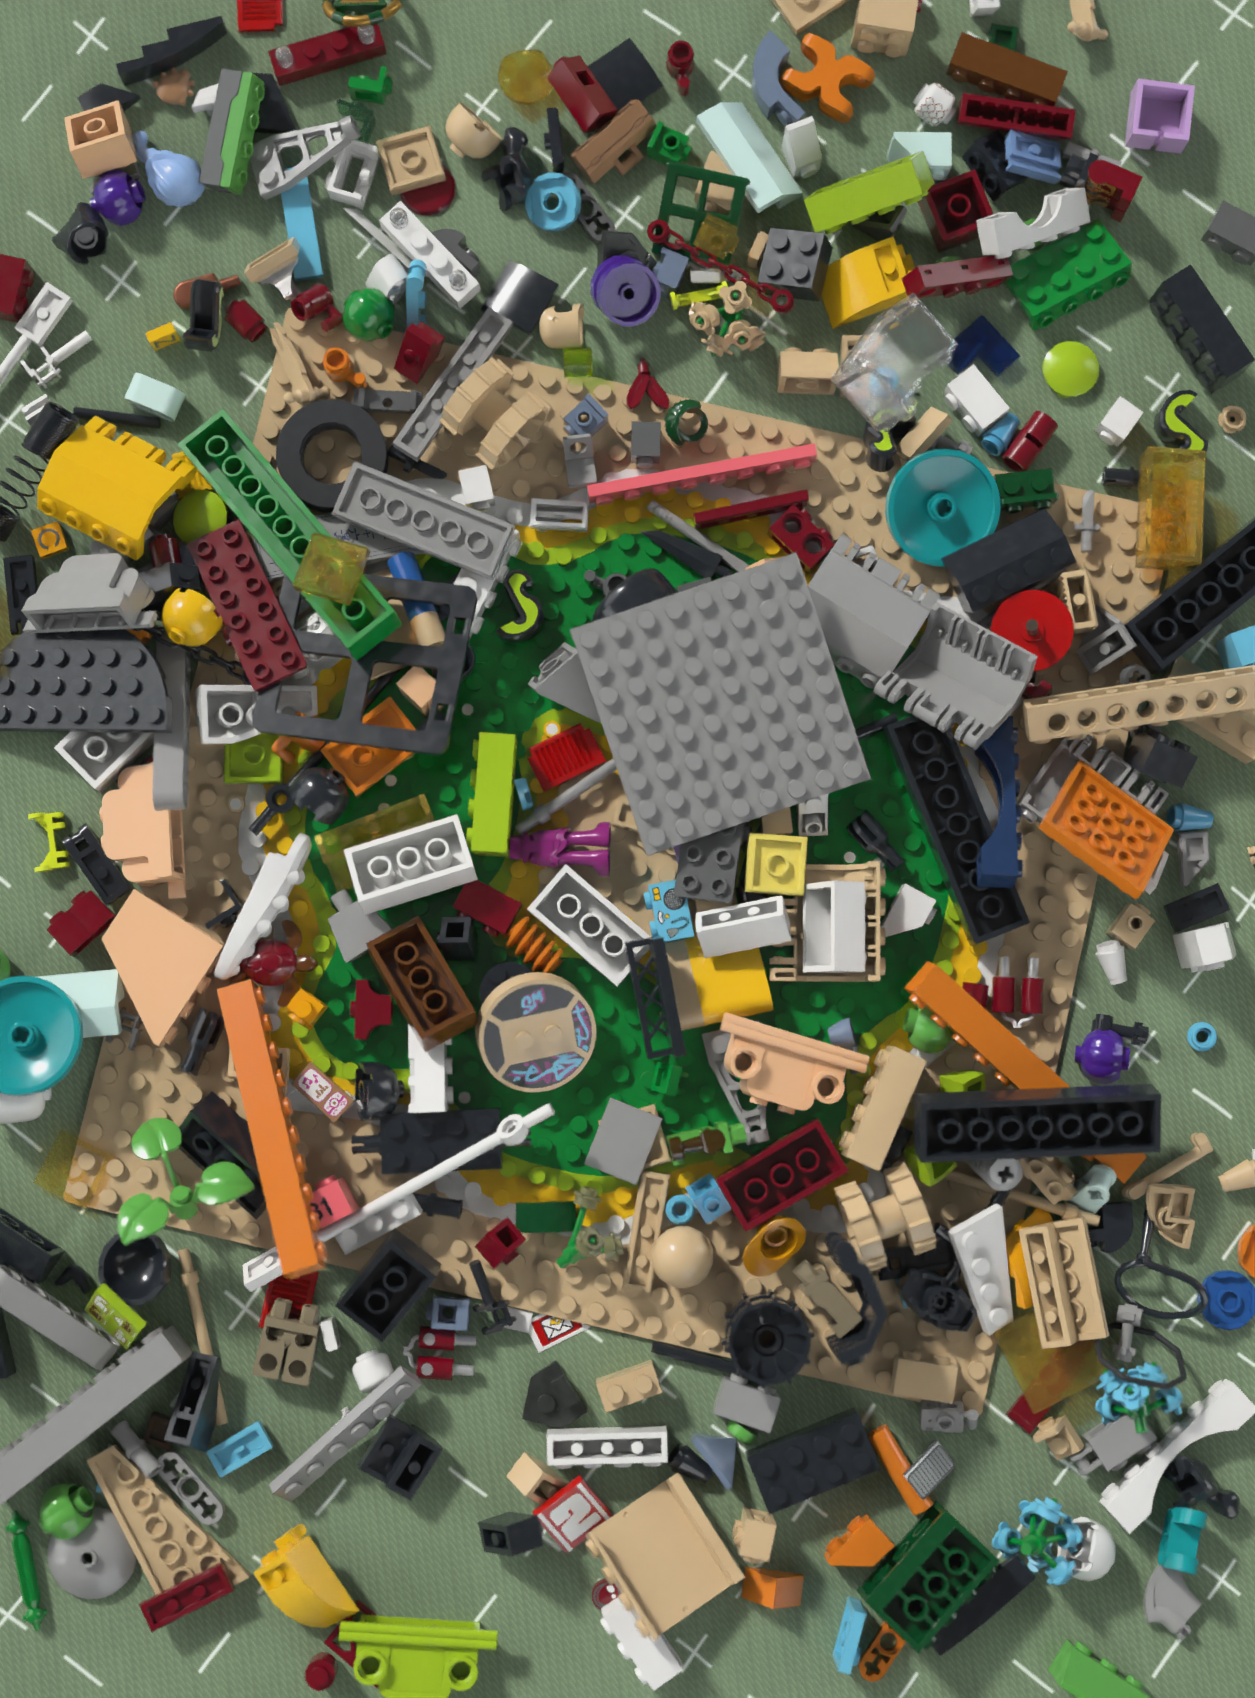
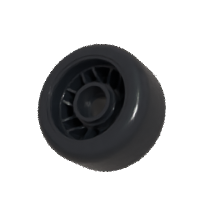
M654 568L640 570L622 581L601 601L593 614L592 622L679 592L660 571Z

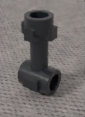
M1096 1014L1095 1019L1092 1020L1091 1032L1094 1030H1112L1121 1037L1131 1038V1044L1133 1045L1146 1044L1149 1027L1143 1026V1023L1135 1022L1133 1027L1114 1024V1017L1105 1014Z

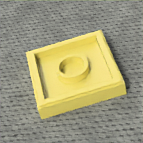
M748 833L744 892L804 896L808 837Z

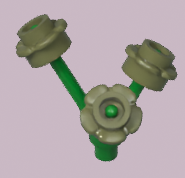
M581 1186L580 1190L574 1191V1203L581 1206L572 1236L568 1246L562 1251L563 1255L556 1260L558 1266L562 1269H565L569 1264H575L580 1259L590 1256L596 1257L601 1253H605L607 1261L615 1259L616 1262L619 1261V1255L624 1254L621 1237L615 1238L613 1232L610 1233V1236L603 1237L598 1233L597 1229L592 1227L586 1228L585 1231L581 1230L587 1208L595 1210L598 1202H602V1199L597 1197L598 1190Z

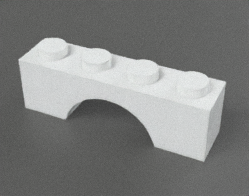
M1065 188L1044 196L1042 210L1038 218L1029 226L1020 219L1017 212H998L976 220L982 254L995 255V259H1002L1011 256L1012 251L1015 249L1022 251L1035 247L1034 242L1057 239V234L1061 232L1069 234L1079 231L1080 225L1090 222L1085 188Z

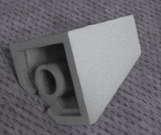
M564 642L541 662L538 667L541 670V674L538 678L536 676L532 677L528 685L538 694L600 723L601 720L578 652L574 647Z

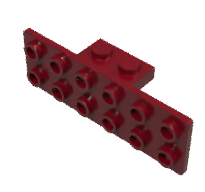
M236 520L188 543L187 547L216 606L213 612L217 618L220 615L222 616V623L225 627L221 631L229 647L233 645L253 690L258 692L306 669L308 664L241 522Z

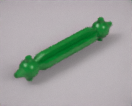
M15 1510L12 1511V1518L9 1525L5 1526V1531H10L14 1534L12 1549L22 1601L28 1608L26 1615L22 1616V1620L32 1624L35 1631L40 1630L44 1615H47V1609L39 1607L41 1596L30 1539L24 1532L26 1527L30 1525L29 1519L25 1520L22 1518L18 1511Z

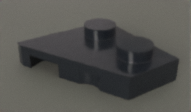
M253 73L264 81L265 88L264 98L260 102L258 112L259 124L255 132L282 134L296 131L273 74Z

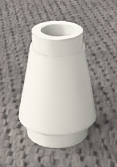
M1110 940L1096 946L1098 952L1095 955L1110 984L1115 985L1127 981L1124 946L1120 945L1119 940Z

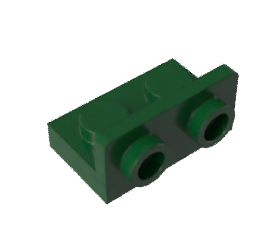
M1052 468L995 474L993 476L1000 494V511L1006 510L1007 514L1022 512L1023 508L1034 507L1036 511L1043 508L1047 510L1052 508V505L1059 499V494L1054 489Z

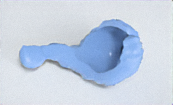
M137 131L132 134L136 147V156L145 164L148 184L153 189L157 199L163 201L168 206L181 207L191 205L192 202H196L201 197L205 186L199 183L201 169L196 160L168 150L157 151L155 148H147L148 136L146 132Z

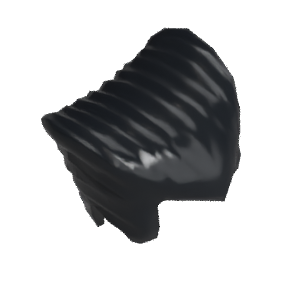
M80 202L77 204L69 221L66 222V225L52 237V242L75 262L87 265L89 257L105 254L109 232L101 215L90 204Z

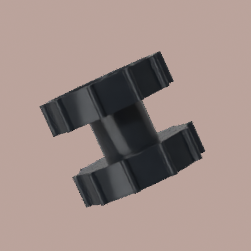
M768 1289V1293H757L750 1296L743 1293V1299L734 1306L731 1312L724 1313L727 1321L725 1324V1337L721 1339L724 1351L726 1353L729 1352L737 1376L744 1375L751 1381L760 1383L762 1389H765L766 1385L779 1384L785 1381L788 1384H792L791 1378L800 1372L805 1363L811 1364L808 1355L810 1352V1338L814 1337V1333L800 1316L802 1310L794 1300L788 1302L784 1298L775 1295L772 1289ZM763 1331H772L775 1334V1338L770 1345L765 1346L759 1343V1335Z

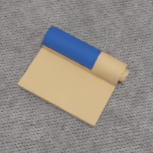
M410 551L392 556L387 562L389 568L372 574L425 581L415 554ZM401 600L388 601L401 620L402 625L382 641L432 647L443 645L445 632L434 604ZM376 663L373 667L371 680L406 666Z

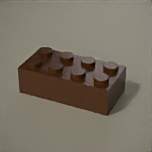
M419 916L366 943L373 964L425 1052L476 1025L477 1018L473 1006Z

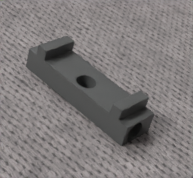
M359 387V389H354L353 404L366 412L413 414L424 399L423 392H417V390H411V392L368 390ZM387 401L393 403L389 408L384 407V403Z

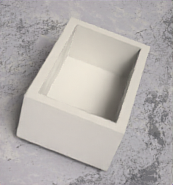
M826 881L805 884L803 896V972H865L867 959L865 951V933L867 929L865 922V903L867 899L865 882Z

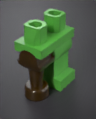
M719 1121L714 1122L715 1128L705 1126L667 1135L666 1140L672 1165L684 1164L686 1154L699 1151L709 1154H716L715 1152L719 1150L723 1153L734 1152L732 1145L748 1142L744 1124L737 1123L727 1126V1122Z

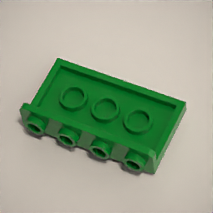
M1098 218L1081 227L1079 231L1070 233L1010 265L1013 276L1003 283L1029 317L1031 329L1037 330L1040 327L1045 328L1049 326L1055 319L1065 314H1072L1079 306L1089 301L1098 300L1105 292L1125 285L1131 275L1132 262Z

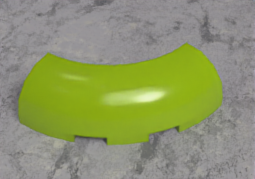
M960 1070L939 1076L940 1093L986 1091L985 1073ZM914 1144L903 1150L906 1162L913 1174L930 1187L940 1182L957 1166L955 1161L921 1163L914 1152Z

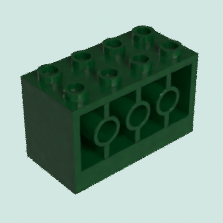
M935 1501L857 1589V1592L870 1608L920 1653L923 1648L927 1650L934 1644L937 1639L936 1633L943 1625L947 1627L955 1620L958 1614L956 1610L963 1602L967 1604L975 1597L978 1591L976 1587L983 1579L987 1581L995 1574L998 1569L996 1564L1000 1560L943 1506ZM952 1554H955L954 1558L952 1560H949V1557ZM932 1577H935L934 1581L932 1583H929V1580ZM912 1600H915L914 1604H912L913 1606L908 1605Z

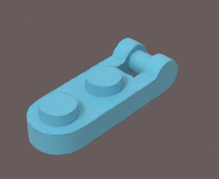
M418 259L410 263L406 281L407 328L412 323L417 326L421 321L427 325V314H422V309L426 307L427 294L426 291L421 290L427 266L425 262Z

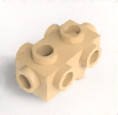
M1057 1157L1016 1158L1022 1165L1024 1176L1027 1179H1031L1053 1205L1062 1199L1067 1201L1077 1193V1188L1074 1186L1075 1176L1072 1170L1065 1163L1060 1162Z

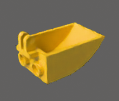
M894 236L854 251L828 266L821 297L832 329L909 301L901 278L912 271L915 266L911 254H905L902 243L896 245Z
M299 1524L274 1541L278 1550L274 1549L260 1560L262 1566L254 1571L253 1574L273 1604L286 1616L303 1625L327 1628L359 1612V1609L310 1536L302 1538L306 1534L307 1529L303 1524Z

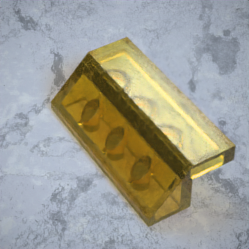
M421 794L318 834L314 838L323 862L328 866L338 893L344 889L347 891L354 888L344 849L436 820L425 794Z

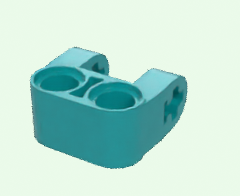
M1184 1507L1170 1508L1167 1511L1158 1552V1564L1160 1566L1190 1575H1197L1199 1559H1196L1200 1531L1205 1529L1207 1513Z

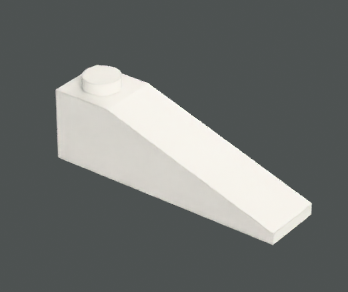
M200 685L194 690L195 720L202 744H233L262 734L252 724L258 692H255L251 685ZM282 685L277 713L293 715L297 712H302L307 717L317 715V686Z

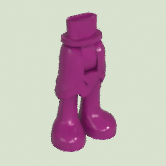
M601 822L595 829L588 831L571 832V828H560L557 830L536 831L530 833V835L528 832H524L523 836H511L510 859H523V863H527L529 860L534 865L544 867H559L565 864L590 866L595 869L599 876L609 877V850H567L570 845L610 848L611 822Z

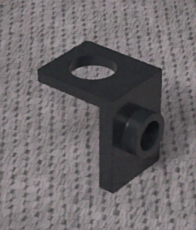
M224 878L220 882L233 901L234 906L205 924L207 929L212 931L219 926H222L224 929L235 923L237 915L240 914L244 906L229 881Z

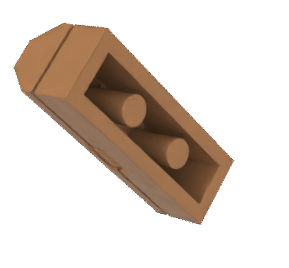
M631 100L568 157L591 184L597 182L612 167L621 176H624L644 158L636 146L655 130L656 124L640 100ZM629 149L631 154L620 163L617 158Z

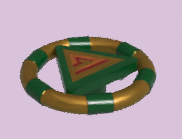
M323 0L322 8L325 15L334 23L342 26L362 27L371 26L392 17L402 7L404 0H392L388 6L385 0H337L336 2L335 0ZM352 12L355 14V16L347 15Z

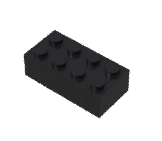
M1191 264L1163 281L1150 298V309L1153 315L1162 320L1166 326L1168 337L1171 341L1178 344L1182 350L1181 354L1184 361L1188 365L1193 366L1198 374L1199 383L1203 388L1208 389L1211 394L1240 377L1255 361V358Z
M854 1407L745 1451L769 1515L881 1470L859 1414Z

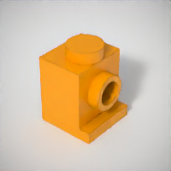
M300 988L287 1005L289 1009L287 1013L297 1023L311 1030L328 1006L306 989Z

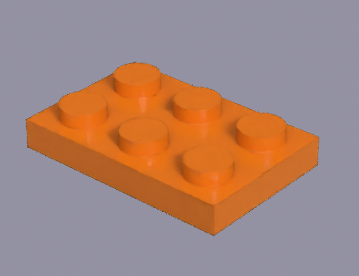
M390 696L362 719L363 724L416 730ZM330 742L320 750L334 769L344 776L345 783L356 797H359L414 754L412 752Z

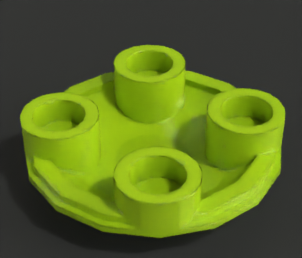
M1066 341L1055 345L1047 353L1042 363V370L1046 383L1059 397L1069 398L1085 394L1095 385L1099 376V363L1096 355L1088 346L1079 342Z
M195 490L186 494L178 502L174 510L173 525L176 534L184 542L190 543L227 524V505L216 493L209 490Z

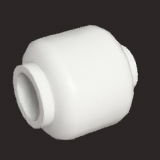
M378 1349L358 1356L356 1358L357 1363L352 1368L355 1380L362 1393H371L394 1372L388 1355L379 1353Z

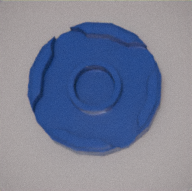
M1230 1270L1216 1271L1202 1282L1201 1285L1208 1294L1206 1309L1201 1314L1206 1321L1215 1327L1225 1330L1239 1329L1245 1326L1255 1315V1287L1241 1273ZM1199 1293L1197 1296L1198 1304L1201 1302V1297Z

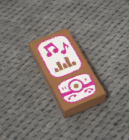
M310 1062L291 1083L334 1123L355 1102L349 1094L313 1062Z

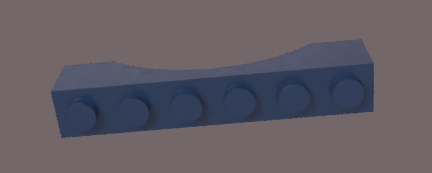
M1009 716L988 740L985 739L974 750V754L983 763L992 778L999 806L996 828L991 837L981 847L977 857V886L1013 888L1017 878H1021L1023 872V861L1018 859V850H1021L1022 834L1017 832V823L1019 824L1021 819V807L1016 806V797H1019L1020 780L1015 779V771L1019 767V754L1014 753V745H1017L1018 727H1013V716Z

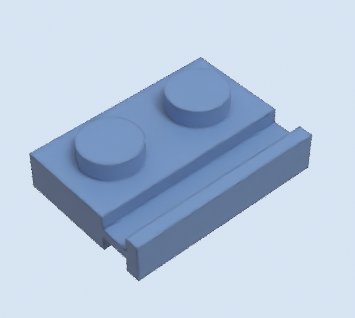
M1012 129L1005 135L1006 160H1008L1006 171L1054 185L1061 179L1058 171L1061 168L1060 143Z

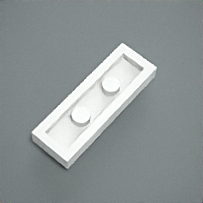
M413 1193L334 1237L344 1254L347 1255L415 1218L423 1210Z

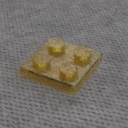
M313 532L292 586L297 591L350 605L370 555V550L365 546Z
M62 1129L33 1183L83 1209H88V1205L106 1173V1166L114 1156ZM76 1145L105 1159L84 1200L76 1199L71 1194L65 1192L68 1180L78 1181L86 1173V1170L82 1169L80 1176L77 1178L69 1177L72 1161L78 1162V1158L74 1157Z

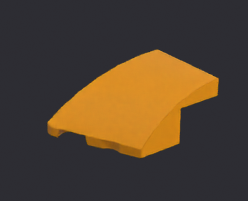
M1035 1208L1026 1220L1020 1219L1014 1225L1013 1230L1005 1235L1009 1276L1015 1278L1017 1306L1023 1309L1034 1305L1019 1229L1053 1222L1050 1212Z

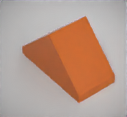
M745 1566L741 1598L771 1609L801 1606L804 1574Z

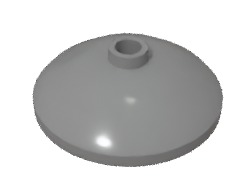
M93 1507V1519L90 1525L76 1537L62 1540L52 1535L48 1545V1563L54 1579L65 1591L84 1599H99L115 1593L130 1579L137 1564V1558L113 1511L104 1507ZM92 1509L81 1516L87 1518L91 1514ZM84 1553H90L93 1556V1561H85Z

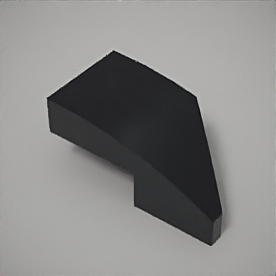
M102 83L77 97L84 111L119 100L123 111L141 100V97L137 94Z

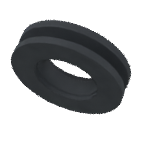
M320 400L302 407L285 423L277 441L276 461L282 479L305 506L323 513L333 511L345 481L337 484L318 482L306 471L303 456L307 444L317 434L325 430L334 429L348 432L357 439L361 446V464L386 474L388 471V449L380 427L365 410L343 400Z

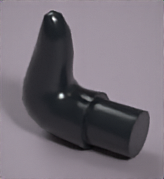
M78 1265L68 1266L54 1282L56 1286H61L73 1279L83 1294L94 1289L88 1279V1274Z

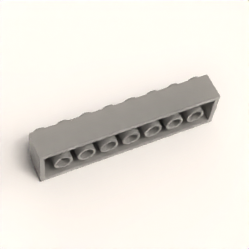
M173 1325L167 1329H164L163 1326L155 1329L141 1340L144 1344L142 1348L137 1344L117 1359L120 1363L119 1366L113 1363L93 1378L96 1382L95 1385L90 1381L69 1397L72 1403L69 1404L66 1400L45 1416L48 1420L47 1422L42 1419L20 1436L23 1438V1441L18 1438L0 1451V1505L192 1355V1349Z

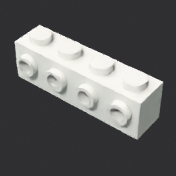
M666 1426L547 1429V1466L554 1465L555 1469L572 1468V1465H584L585 1468H600L602 1464H614V1467L632 1466L631 1463H643L644 1466L655 1467L661 1466V1462H668Z

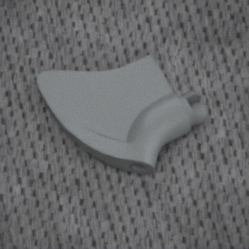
M1158 1564L1149 1578L1144 1593L1143 1606L1146 1622L1161 1623L1172 1634L1175 1633L1178 1639H1185V1635L1191 1633V1628L1186 1622L1202 1603L1188 1589L1182 1572L1168 1569Z

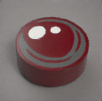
M606 1578L594 1584L592 1588V1601L598 1609L602 1610L601 1608L616 1599L621 1593L615 1583L610 1585Z

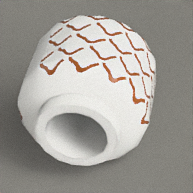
M933 83L930 86L925 84L913 101L916 105L915 114L933 127L938 126L941 122L947 124L956 112V109L953 107L955 96L938 83Z

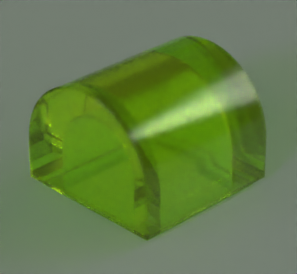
M591 347L563 348L564 378L593 376Z

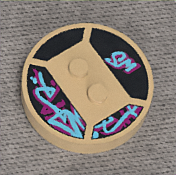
M531 972L506 980L489 994L477 1016L475 1038L477 1048L487 1069L498 1081L512 1089L523 1092H543L564 1085L585 1067L595 1046L596 1023L589 1004L573 984L554 974Z

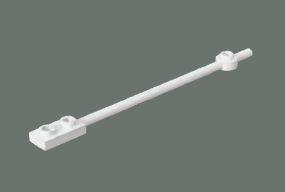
M46 282L14 328L22 336L0 365V386L31 342L41 347L73 302L71 297Z
M548 1103L523 1118L518 1114L508 1116L499 1124L496 1133L318 1231L319 1241L325 1242L501 1143L508 1146L520 1144L525 1140L530 1127L555 1114L553 1107ZM276 1246L243 1264L244 1286L250 1292L268 1284L271 1280L283 1274Z

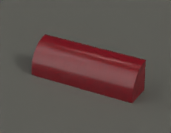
M963 93L958 104L956 122L959 125L1006 132L1012 129L1032 136L1070 141L1076 110Z

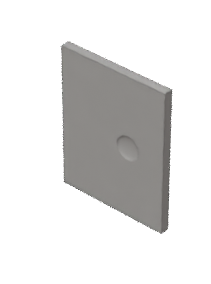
M610 1098L584 1164L636 1185L662 1118Z

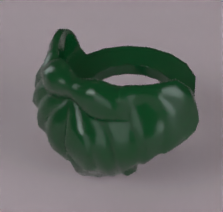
M685 399L674 403V406L669 408L666 414L665 430L669 438L677 446L684 445L685 441L696 442L707 432L708 418L700 409L701 403L697 400ZM685 412L694 413L700 418V428L693 435H685L678 428L679 420Z

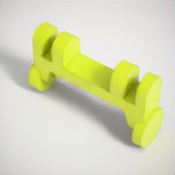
M723 281L717 287L675 295V292H671L670 301L672 309L676 310L678 307L692 305L694 301L698 303L720 299L719 290L723 286L728 287L727 282Z
M64 812L28 814L29 820H35L48 832L50 848L44 862L40 864V867L34 868L35 873L70 867V862L58 863L59 858L69 857V852L57 851L54 830L65 829V822L53 823L54 818L64 817Z

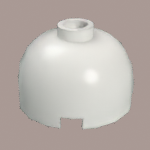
M1085 1517L1076 1518L1073 1520V1524L1078 1525L1083 1538L1082 1542L1078 1543L1077 1552L1070 1553L1068 1548L1062 1549L1058 1545L1057 1557L1063 1556L1068 1562L1074 1561L1076 1563L1072 1569L1073 1578L1083 1581H1093L1102 1578L1115 1561L1114 1539L1109 1531L1100 1523Z

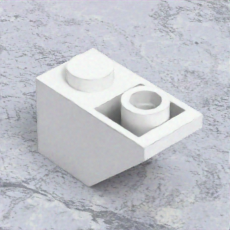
M828 794L796 804L799 837L828 835Z

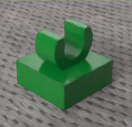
M657 1062L651 1090L676 1096V1093H684L685 1089L678 1087L680 1077L688 1078V1073L682 1071V1067Z

